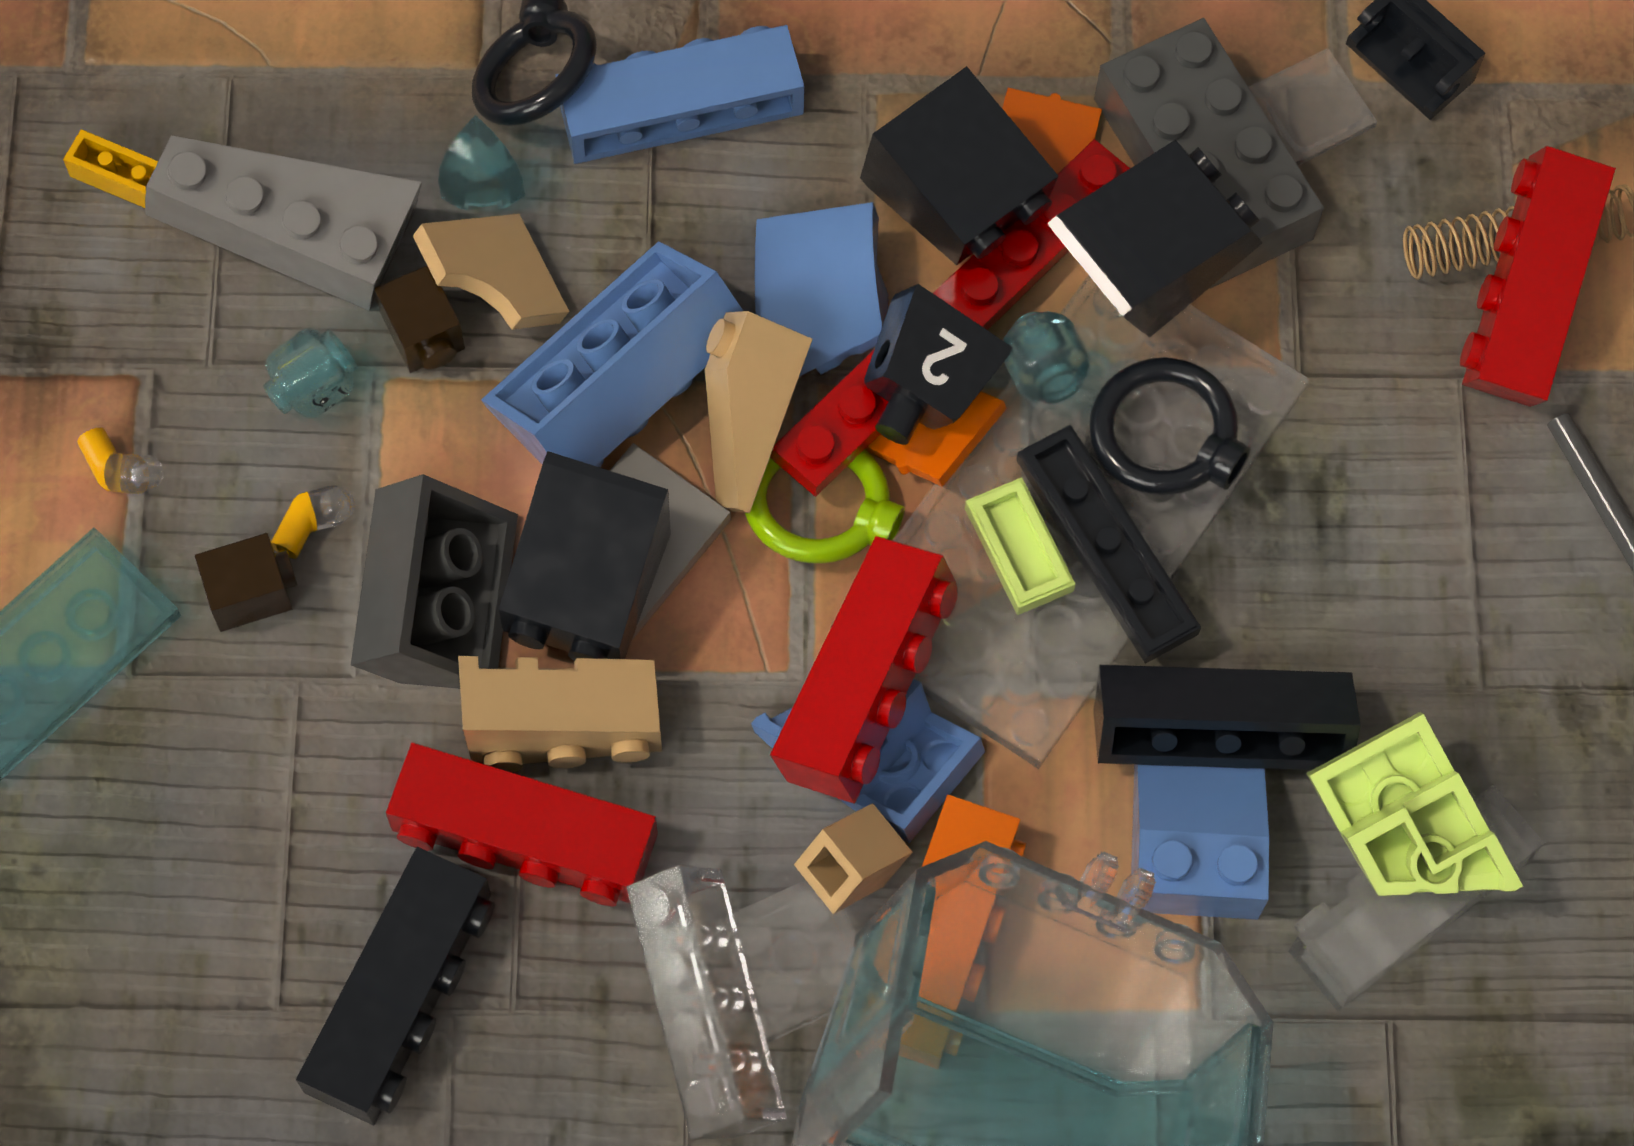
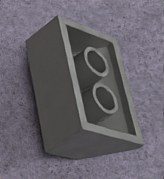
M424 474L376 489L351 666L401 684L460 689L458 656H478L479 669H498L503 636L499 607L511 570L518 514Z

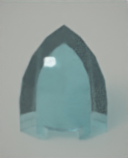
M475 115L458 133L441 163L438 177L441 198L462 210H469V205L486 207L497 204L498 209L507 208L525 196L522 175L508 149L494 132Z

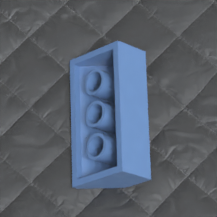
M658 241L483 397L481 401L541 464H543L547 451L601 467L604 458L625 439L638 434L647 425L649 418L672 397L682 394L690 387L693 378L707 365L710 354L706 351V345L715 323L719 319H723L726 312L743 311V309L717 271Z

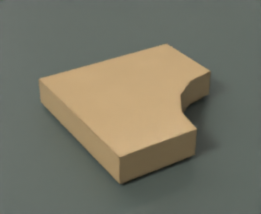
M520 214L422 223L414 233L413 238L437 286L458 287L480 296L499 311L511 330L560 324L569 313Z

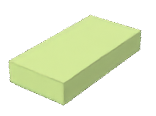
M1022 477L965 501L964 509L1017 615L1074 592L1076 584Z

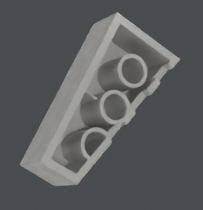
M171 135L146 185L145 215L369 311L376 297L374 288L381 286L416 210L422 182Z

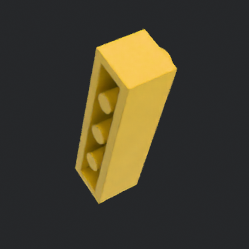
M82 129L63 159L70 177L145 208L146 185L158 163L157 160Z

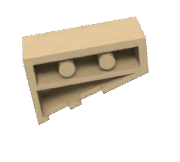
M458 656L463 732L472 761L513 773L523 768L522 764L548 762V765L553 768H573L585 764L586 758L612 756V760L615 762L632 763L649 758L651 752H662L654 660L577 658L574 661L575 668L538 670V657H517L515 660L516 669H479L478 656Z

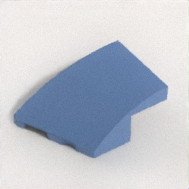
M873 202L757 219L755 239L756 315L812 338L799 377L815 368L820 374H823L839 366L847 357L862 354L876 346L888 312L889 295L877 266L879 217Z
M913 679L906 694V708L903 718L896 728H890L880 749V763L874 779L869 784L863 785L855 804L839 800L855 811L873 803L904 841L910 843L942 805L947 794L950 795L985 753L981 737L932 713L922 683ZM792 708L773 718H770L765 712L757 716L751 723L755 734L772 749Z

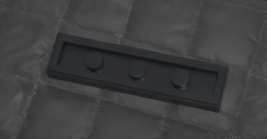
M1071 424L1017 452L1016 461L1144 663L1152 661L1199 635L1201 630L1200 624Z

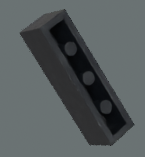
M1099 665L1093 710L1098 763L1313 770L1357 746L1361 723L1352 672Z
M416 847L296 1078L305 1094L373 1126L382 1110L387 1113L393 1111L406 1085L407 1077L401 1075V1072L411 1052L421 1054L432 1036L436 1025V1018L430 1015L441 993L450 996L461 979L466 960L460 958L470 936L481 937L492 917L495 903L489 900L491 891L486 877L420 847Z

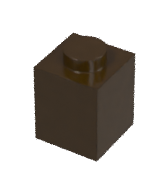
M424 266L374 288L380 314L410 373L421 368H439L449 363L458 352L465 349L460 322L442 287L437 286L428 266Z
M268 533L195 554L208 603L220 632L293 610L287 589L298 586L287 550L275 553Z

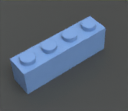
M784 25L774 28L756 26L745 30L737 36L718 40L701 38L693 40L681 48L658 53L654 51H640L628 56L625 60L602 65L593 63L584 82L560 106L573 161L574 164L803 115L804 83L788 26Z

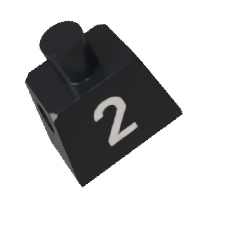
M919 284L896 293L890 303L864 378V383L868 389L888 401L875 425L876 430L895 443L907 445L919 423L934 430L953 424L961 417L1007 359L1013 347Z

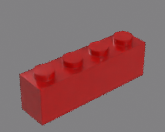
M1545 146L1529 156V159L1523 158L1511 185V193L1518 195L1511 217L1506 216L1501 222L1494 242V251L1500 252L1495 274L1487 275L1478 295L1477 308L1484 310L1477 333L1471 332L1462 349L1460 366L1466 368L1462 385L1529 407L1548 401L1616 168L1550 146Z
M875 536L770 753L771 758L787 782L855 804L863 785L869 784L874 779L880 763V749L890 728H896L902 720L906 708L907 691L915 674L923 672L930 660L932 638L941 619L948 618L956 604L958 594L957 583L943 555Z
M411 742L386 810V816L392 831L398 833L397 839L404 844L414 848L420 847L426 851H432L435 844L459 851L457 856L462 861L479 868L494 869L495 864L499 863L519 869L518 875L532 884L554 888L558 881L581 888L580 895L585 899L610 907L616 906L618 900L634 905L658 835L656 816L413 742Z

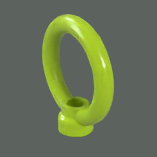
M864 450L847 466L860 479L865 491V500L858 510L853 526L847 531L829 538L812 539L795 535L783 528L772 516L767 503L769 483L776 472L781 469L771 458H769L750 513H745L755 535L776 553L804 563H830L851 557L868 545L871 546L875 536L894 541L904 517L905 506L890 501L889 487L882 468L875 458Z

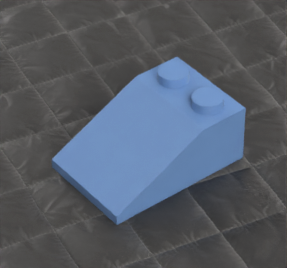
M1134 764L1130 912L1258 920L1269 900V825L1265 768Z

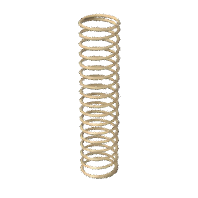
M1618 185L1613 191L1609 190L1611 194L1609 209L1606 204L1604 207L1608 224V238L1605 237L1600 221L1594 245L1598 242L1599 233L1601 238L1606 243H1609L1612 238V230L1619 240H1623L1625 234L1634 238V233L1631 234L1626 226L1621 204L1622 191H1624L1634 213V192L1628 185ZM1614 200L1622 226L1621 236L1617 231L1614 220ZM1509 206L1506 212L1500 208L1495 209L1492 215L1487 211H1483L1479 217L1474 214H1468L1465 220L1457 216L1453 219L1452 223L1442 219L1439 225L1431 221L1427 223L1425 228L1419 224L1414 225L1413 228L1407 226L1403 234V248L1411 275L1416 280L1421 279L1424 263L1431 277H1434L1436 274L1437 262L1435 251L1427 233L1429 226H1433L1436 229V254L1440 269L1444 274L1449 273V250L1441 231V226L1444 223L1450 227L1449 247L1453 265L1457 271H1462L1464 256L1460 238L1454 227L1456 221H1461L1463 224V249L1470 268L1475 269L1477 265V250L1483 265L1488 266L1490 264L1491 250L1494 259L1498 262L1499 257L1497 252L1494 251L1493 228H1495L1496 233L1499 229L1495 215L1501 213L1505 218L1510 211L1514 210V206ZM1486 215L1490 218V243L1487 236V232L1484 228L1483 223L1481 222L1482 217ZM1470 218H1474L1477 222L1476 244L1468 225ZM1418 228H1419V229L1422 231V233H1423V236H1422V247H1421V243H1420L1419 237H1418V235H1417V233H1416V231H1415V230L1418 229ZM1480 229L1486 246V261L1481 248ZM1410 230L1411 232H1410V236H1409V252H1408L1407 237H1408V231ZM1467 233L1472 246L1473 264L1467 247ZM1453 235L1458 247L1459 266L1454 252ZM1413 237L1419 255V274L1414 261ZM1440 239L1445 253L1446 269L1442 261ZM1426 241L1431 253L1432 271L1428 261Z

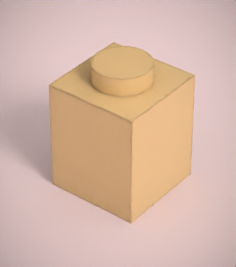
M872 803L823 828L795 862L794 866L832 914H835L883 888L913 852Z

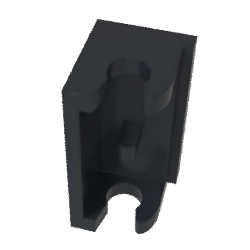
M1374 0L1358 16L1357 20L1361 24L1348 36L1346 45L1429 120L1475 81L1485 56V52L1427 0Z

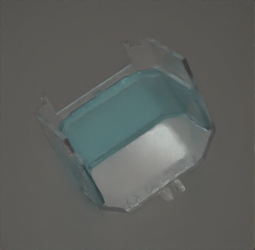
M984 841L916 869L855 935L854 945L800 1100L792 1146H1264L1274 1022L1220 942L1197 933L1186 925L1174 923L1142 909L1148 904L1150 897H1152L1156 883L1154 873L1143 868L1134 870V873L1124 880L1117 897H1114L1105 892L1108 891L1109 887L1111 888L1112 883L1115 881L1119 867L1118 857L1101 851L1100 854H1097L1096 858H1093L1087 864L1080 881L1068 874L1059 873L1022 857L1013 850Z

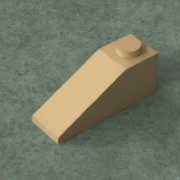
M749 311L726 312L724 318L719 319L715 323L707 340L706 351L710 356L705 367L716 502L728 511L750 513L812 342L810 337Z

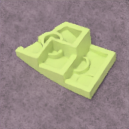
M1418 712L1306 773L1342 838L1378 896L1410 895L1421 892L1445 894L1479 890L1516 891L1523 887L1495 833L1489 830L1460 774L1454 771L1423 713Z

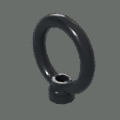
M522 0L519 14L520 22L503 33L489 47L480 60L472 80V100L479 114L486 120L498 125L515 126L542 118L566 102L588 76L596 55V36L592 26L585 18L575 12L568 11L564 0ZM558 34L570 36L573 42L570 58L560 74L549 85L536 94L518 101L504 102L496 97L495 86L504 66L518 51L529 43L539 47L550 46L555 43Z
M1168 357L1151 358L1138 361L1121 369L1102 387L1095 399L1090 414L1089 432L1091 443L1103 467L1122 484L1148 494H1180L1198 488L1208 481L1227 490L1242 471L1251 450L1249 446L1237 440V412L1233 400L1224 385L1203 367L1182 359ZM1156 382H1172L1190 388L1206 402L1212 414L1213 433L1202 445L1195 461L1177 469L1154 470L1137 464L1121 450L1114 432L1115 415L1121 402L1139 387Z

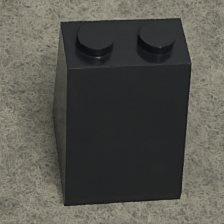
M966 66L872 134L860 179L955 265H958L972 254L977 259H981L991 253L1006 238L1003 231L1018 220H1021L1024 225H1028L1041 216L1052 204V200L1049 197L1058 179V175Z
M1176 140L1056 215L1047 223L1121 316L1149 338L1263 243L1251 229L1260 220L1237 192L1226 199L1213 184L1222 175L1199 147L1189 154Z
M547 451L499 607L502 629L509 633L510 639L532 649H543L546 644L569 652L568 656L574 661L577 658L625 659L671 535L668 489Z

